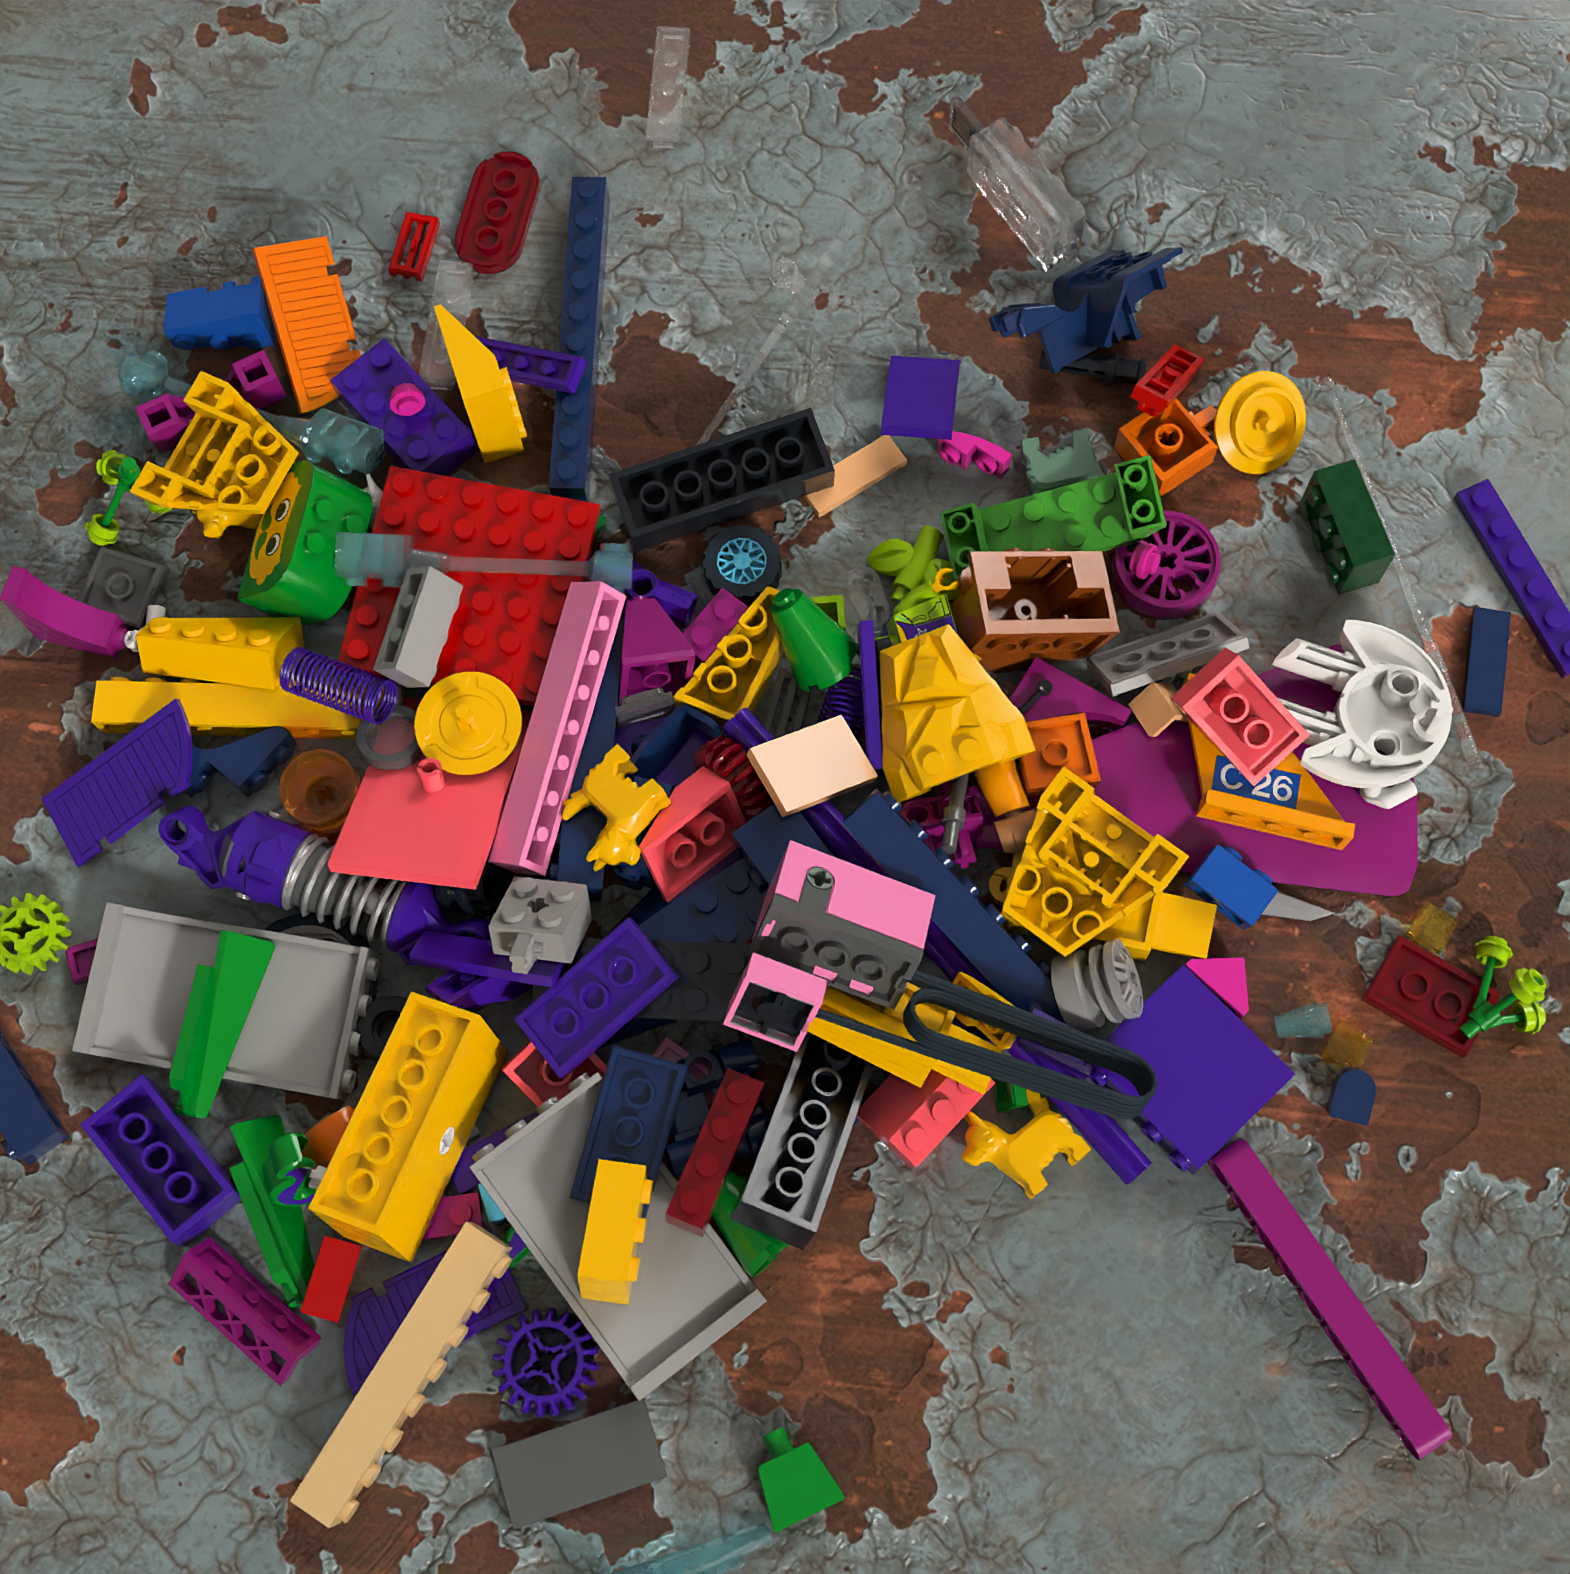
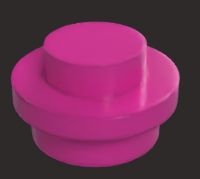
M400 384L391 392L389 399L390 408L397 415H414L421 411L425 405L424 394L414 384Z
M1149 543L1147 546L1139 544L1136 547L1130 561V571L1136 573L1138 578L1144 580L1149 574L1154 575L1161 560V555L1157 554V546Z

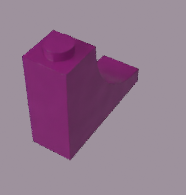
M16 566L12 567L0 600L37 639L116 660L119 650L125 647L124 636L128 632V627L117 614L106 612L72 599L44 584L27 569Z
M1035 657L1010 698L1011 703L1019 709L1037 691L1038 684L1042 680H1048L1053 686L1051 693L1048 696H1041L1023 714L1026 722L1085 712L1087 724L1103 726L1115 731L1126 726L1132 712L1126 706Z

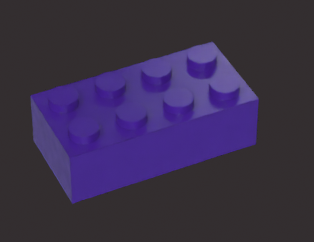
M385 339L381 340L330 380L339 401L401 468L446 476L478 451L472 432ZM403 383L416 385L425 397L423 409L411 416L395 414L389 404L392 390Z
M142 1074L80 1125L171 1243L185 1248L238 1204L241 1198L233 1179L184 1117L175 1112L176 1107L155 1081Z

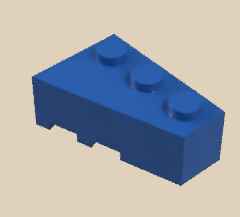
M260 276L252 277L250 284L236 286V283L233 281L223 283V289L207 292V288L200 287L167 294L164 332L173 347L182 350H192L196 347H212L225 350L229 347L261 349L264 346H275L276 330Z

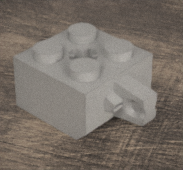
M514 876L489 924L493 953L509 956L512 962L511 969L514 973L528 974L536 959L571 964L592 921L587 885Z

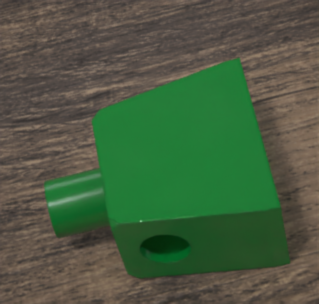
M784 1427L762 1437L772 1460L757 1468L775 1533L845 1499L843 1492L809 1442L794 1449Z

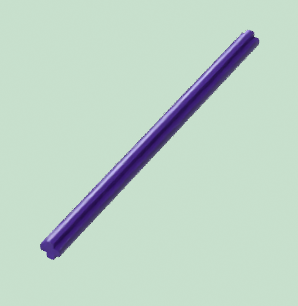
M747 707L740 710L735 717L729 719L723 726L725 728L723 731L735 743L741 744L746 752L752 747L774 740L773 736ZM830 800L800 811L820 840L836 858L893 879L843 824L844 816ZM930 919L923 953L941 968L950 982L953 983L958 972H964L1002 996ZM1017 1036L1011 1048L1006 1049L1014 1058L1076 1078L1073 1074L1016 1046L1019 1036ZM1049 1097L1126 1185L1135 1180L1152 1164L1112 1117Z

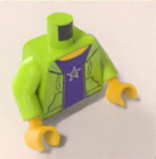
M940 569L935 576V581L929 580L911 590L893 610V616L886 624L888 635L874 638L877 660H880L881 650L947 624L951 625L957 633L947 595H940L941 590L953 591L959 587L960 581H955L949 586L944 584L945 575L951 573L954 569ZM974 654L979 661L982 660L981 657Z

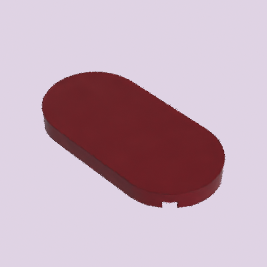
M503 151L493 154L494 157L488 161L486 159L483 160L473 174L455 233V246L461 262L474 272L481 274L503 272L514 265L522 253L541 184L537 169L532 165V162L526 156L517 152Z

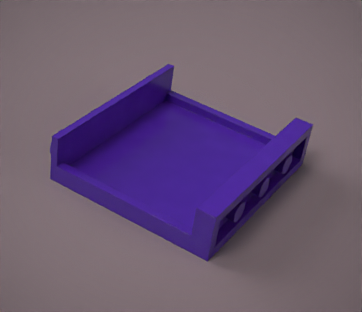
M1184 964L1143 1003V1011L1140 1017L1126 1019L1104 1040L1142 1056L1153 1068L1157 1076L1158 1086L1145 1109L1136 1116L1142 1123L1140 1130L1154 1144L1160 1142L1170 1152L1168 1155L1169 1160L1180 1171L1185 1172L1188 1170L1192 1175L1295 1075ZM1094 1065L1088 1077L1094 1084L1102 1087L1105 1086L1108 1089L1126 1095L1139 1096L1135 1086L1127 1078Z

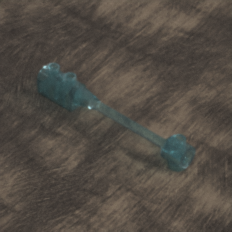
M150 350L143 356L129 353L120 365L119 381L125 393L133 397L137 396L140 392L157 397L163 390L185 397L192 386L169 377V363L167 359L155 350ZM254 408L283 437L299 446L304 456L313 463H318L325 459L334 462L336 469L343 474H350L353 470L369 474L384 459V430L324 408H321L311 419L277 416Z
M336 532L335 570L337 578H345L344 585L367 586V579H382L381 587L401 588L408 568L431 566L441 573L466 571L588 576L591 582L602 581L624 594V589H632L633 552H629L628 544L601 543L600 551H596L589 562L449 556V554L414 549V537L411 535Z

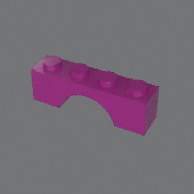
M264 350L233 363L228 376L223 380L228 382L256 411L287 397ZM166 393L135 407L148 437L159 454L169 451L178 445L196 414L183 401L185 397H177Z

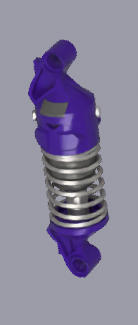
M184 806L165 816L159 823V835L164 843L179 856L178 864L195 870L199 878L210 889L227 887L236 891L235 896L245 900L252 899L256 903L265 902L281 909L284 908L286 911L297 906L303 917L310 913H315L319 923L333 916L336 930L345 926L352 915L350 922L352 936L357 935L363 930L370 917L366 933L369 943L376 940L381 934V942L384 948L397 953L406 965H414L410 962L409 953L425 930L468 937V931L474 933L478 939L491 941L490 921L484 917L476 916L456 923L449 922L435 897L431 884L401 881L397 888L399 880L391 879L384 888L380 886L381 878L371 877L369 879L368 876L330 872L328 861L335 845L331 847L326 837L319 838L317 834L304 829L298 823L290 824L282 821L283 816L272 811L268 815L259 811H253L221 830L211 831L206 824L204 815L199 809L194 806ZM178 820L183 822L186 832L182 831L179 827ZM361 911H362V912H364V913H363V915H362V917H361V919H360V921H359V923H358V920H359V917H360V914H361Z

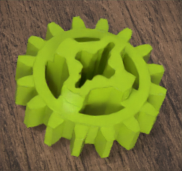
M26 893L24 902L14 896L11 898L12 907L9 909L0 905V912L2 913L0 917V964L16 974L21 969L25 974L32 975L34 966L44 972L47 970V960L50 959L56 963L59 961L58 956L55 954L58 949H68V946L62 942V939L72 934L69 929L64 927L70 919L61 912L63 908L55 901L51 902L45 895L41 894L37 899L31 893ZM40 913L46 914L50 923L46 924ZM8 944L14 945V950L18 952L17 955L11 952Z

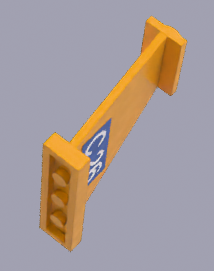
M1189 673L1180 689L1196 674ZM1188 719L1202 798L1198 802L1197 817L1338 850H1343L1354 838L1355 824L1343 820L1308 771L1300 765V761L1293 751L1259 783L1253 786Z

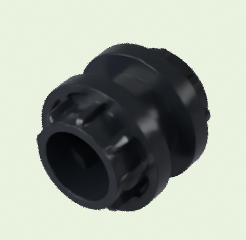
M489 852L476 890L432 884V888L438 902L447 912L487 917L497 911L511 884L509 870L488 862L491 854Z

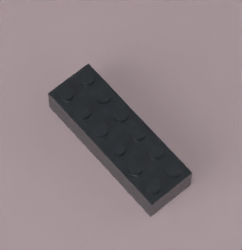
M808 408L610 473L609 479L633 551L637 552L834 486L835 469L812 409Z
M583 938L572 963L566 964L559 978L603 939ZM650 940L679 978L633 1018L724 1022L729 1002L751 957L748 955L751 944ZM533 985L532 1002L549 987Z
M807 1031L798 1051L792 1050L730 1216L731 1220L801 1250L805 1249L818 1229L874 1064Z

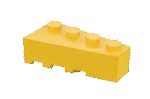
M769 586L764 589L738 620L735 628L718 643L717 649L705 663H701L693 673L690 681L673 696L675 709L682 703H685L714 720L720 726L719 730L722 731L725 729L723 726L727 721L735 717L740 710L747 707L754 715L784 652L770 611L773 598L780 592L779 590Z
M157 617L150 620L136 634L143 673L275 690L280 684L279 674L281 666L288 653L296 647L305 648L300 617ZM296 660L294 661V663H293V665H292V667H291L290 672L292 671L293 666H294Z

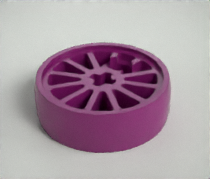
M1164 511L1167 526L1151 534L1149 537L1152 544L1157 546V554L1161 555L1160 564L1165 567L1161 568L1159 566L1154 575L1149 574V579L1140 589L1132 583V580L1138 579L1136 573L1126 571L1124 563H1130L1133 553L1126 552V550H1129L1132 545L1134 547H1137L1139 544L1147 546L1148 543L1142 539L1137 543L1114 549L1111 560V575L1118 595L1132 610L1151 619L1174 620L1192 614L1210 598L1219 579L1221 559L1215 538L1201 522L1180 512ZM1158 532L1167 534L1166 545L1162 543ZM1173 534L1183 537L1176 546L1172 545ZM1187 543L1193 544L1196 547L1185 552H1181L1182 549L1187 545ZM1201 556L1202 560L1205 563L1193 562L1188 560ZM1195 573L1205 574V582H1201ZM1177 581L1186 582L1190 586L1191 591L1185 593L1184 590L1178 588L1175 590L1173 583ZM1153 584L1160 587L1159 599L1146 595V592Z

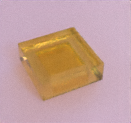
M1426 901L1405 935L1439 954L1442 952L1460 920Z
M1338 1021L1321 1057L1343 1068H1361L1374 1038Z

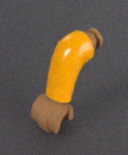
M1014 760L1004 764L994 763L974 771L977 783L996 818L1005 817V819L994 822L1004 852L1018 853L1022 856L1026 846V838L1029 830L1031 831L1037 812L1035 809L1026 812L1022 811L1030 805L1021 785Z

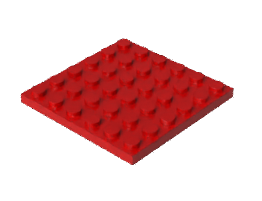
M390 466L338 660L361 668L363 671L366 670L380 677H386L373 670L407 569L431 566L462 584L463 588L459 597L458 609L453 615L448 630L447 642L442 648L437 663L436 675L429 687L453 674L481 672L494 676L505 683L514 693L519 704L534 706L570 583L584 582L601 511L600 504Z

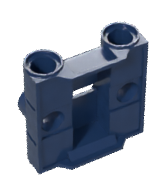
M749 1037L715 1048V1050L694 1051L687 1058L675 1061L689 1067L693 1064H702L709 1071L707 1078L696 1079L691 1075L688 1067L665 1149L670 1172L677 1181L680 1180L709 1113L703 1093L712 1090L715 1098L727 1068L755 1079V1074L759 1070V1063ZM762 1097L735 1161L753 1156L769 1114Z

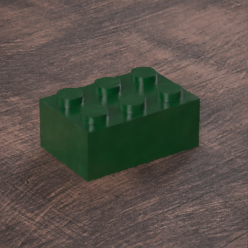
M1353 459L1314 471L1299 502V509L1303 520L1309 521L1312 528V542L1315 550L1318 553L1321 552L1325 560V574L1328 582L1335 585L1338 595L1379 583L1393 560L1395 553L1356 460Z

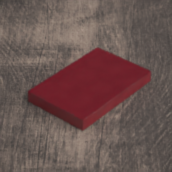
M1398 935L1361 1000L1461 1058L1467 1056L1479 1034L1478 1032L1469 1040L1462 1034L1459 1027L1469 1020L1468 1015L1474 1010L1473 1005L1477 999L1481 981ZM1489 986L1486 1001L1494 1005L1501 992Z

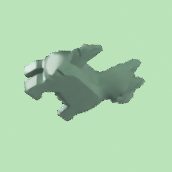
M1088 429L1072 431L1071 447L1064 446L1063 450L1057 448L1055 453L1049 452L1047 456L1037 449L1040 446L1039 437L1021 440L1022 467L1026 471V485L1032 495L1104 476L1103 470L1089 443L1090 435Z

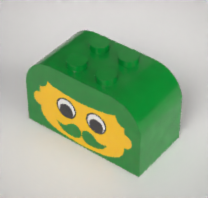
M307 460L293 463L265 513L260 516L237 600L274 617H300L301 626L324 621L332 617L344 604L354 581L372 513L371 495L362 488Z

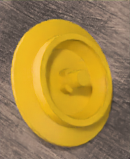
M1257 371L1235 381L1220 400L1214 420L1215 441L1224 460L1233 468L1249 474L1268 473L1286 463L1297 450L1304 434L1306 410L1303 398L1294 383L1279 373Z
M481 672L453 674L433 685L422 698L415 716L416 740L426 758L439 760L442 770L457 775L483 773L502 763L516 747L522 730L521 708L511 689L494 676Z

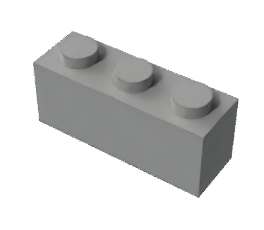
M431 566L408 568L373 670L407 688L429 687L436 675L437 663L442 648L447 642L448 630L453 615L458 609L463 585Z

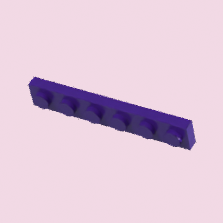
M1486 479L1457 492L1454 497L1455 502L1560 677L1564 678L1570 675V612L1489 479Z

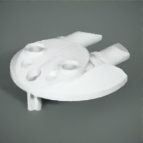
M1346 620L1339 637L1344 653L1298 638L1280 652L1275 658L1273 666L1333 686L1332 690L1341 692L1334 711H1326L1325 714L1278 698L1310 734L1302 743L1312 747L1304 750L1300 760V765L1323 779L1344 786L1380 788L1395 785L1416 776L1430 765L1439 754L1448 737L1452 721L1453 707L1449 689L1443 675L1433 660L1424 650L1404 635L1371 622ZM1395 689L1402 691L1404 694L1397 692ZM1375 749L1383 751L1386 755L1378 753Z

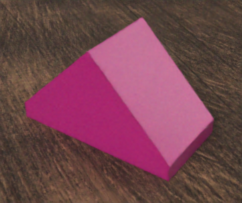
M1244 958L1190 959L1185 964L1240 1020L1249 1011Z

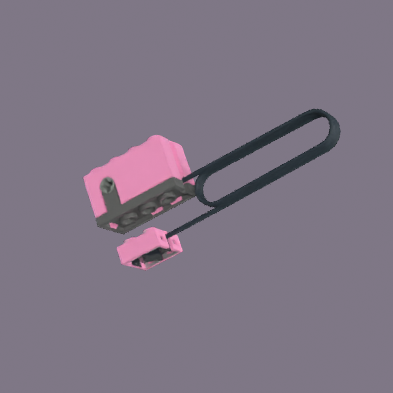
M790 840L766 891L748 955L751 957L729 1002L723 1025L797 1052L807 1033L809 1022L812 1023L814 1018L817 1017L913 1052L1110 1117L1123 1120L1135 1118L1145 1109V1106L1155 1094L1158 1084L1153 1068L1142 1056L1118 1045L917 970L922 960L935 895ZM913 978L934 986L921 988L913 993L903 1012V1023L908 1033L917 1042L820 1009L827 985L893 1010L905 991L907 980L910 981ZM923 1003L938 1005L1118 1073L1135 1086L1139 1096L1126 1095L935 1032L926 1027L918 1018L915 1006Z

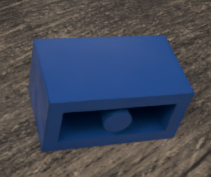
M1217 844L1209 849L1183 885L1205 902L1216 904V910L1242 930L1248 929L1255 924L1279 890L1271 885L1273 881L1267 874L1256 868L1251 870L1241 862L1242 856L1229 846L1224 845L1221 847Z

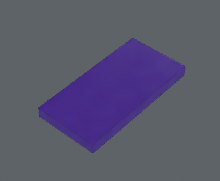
M628 917L556 981L553 988H547L513 1019L557 1076L564 1079L678 979L679 976L635 921Z

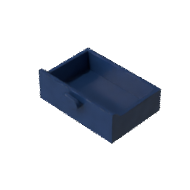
M775 804L769 806L731 834V841L752 868L747 872L748 876L760 891L765 887L768 889L790 840L832 856L800 811L782 818Z

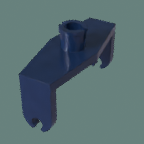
M682 703L648 736L645 734L638 735L637 739L642 742L641 744L635 740L631 745L633 756L630 761L638 770L634 774L625 775V779L629 777L632 782H634L635 776L654 779L667 766L694 726L714 738L719 737L724 732L719 730L720 726L710 717Z

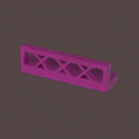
M208 1237L184 1253L169 1282V1285L279 1386L288 1381L299 1360L314 1350L322 1338L211 1237ZM187 1272L196 1279L199 1290H196L184 1279ZM214 1299H218L224 1304L227 1315H223L216 1308ZM242 1324H246L253 1331L255 1340H251L245 1335ZM270 1350H274L286 1361L283 1367L273 1360Z

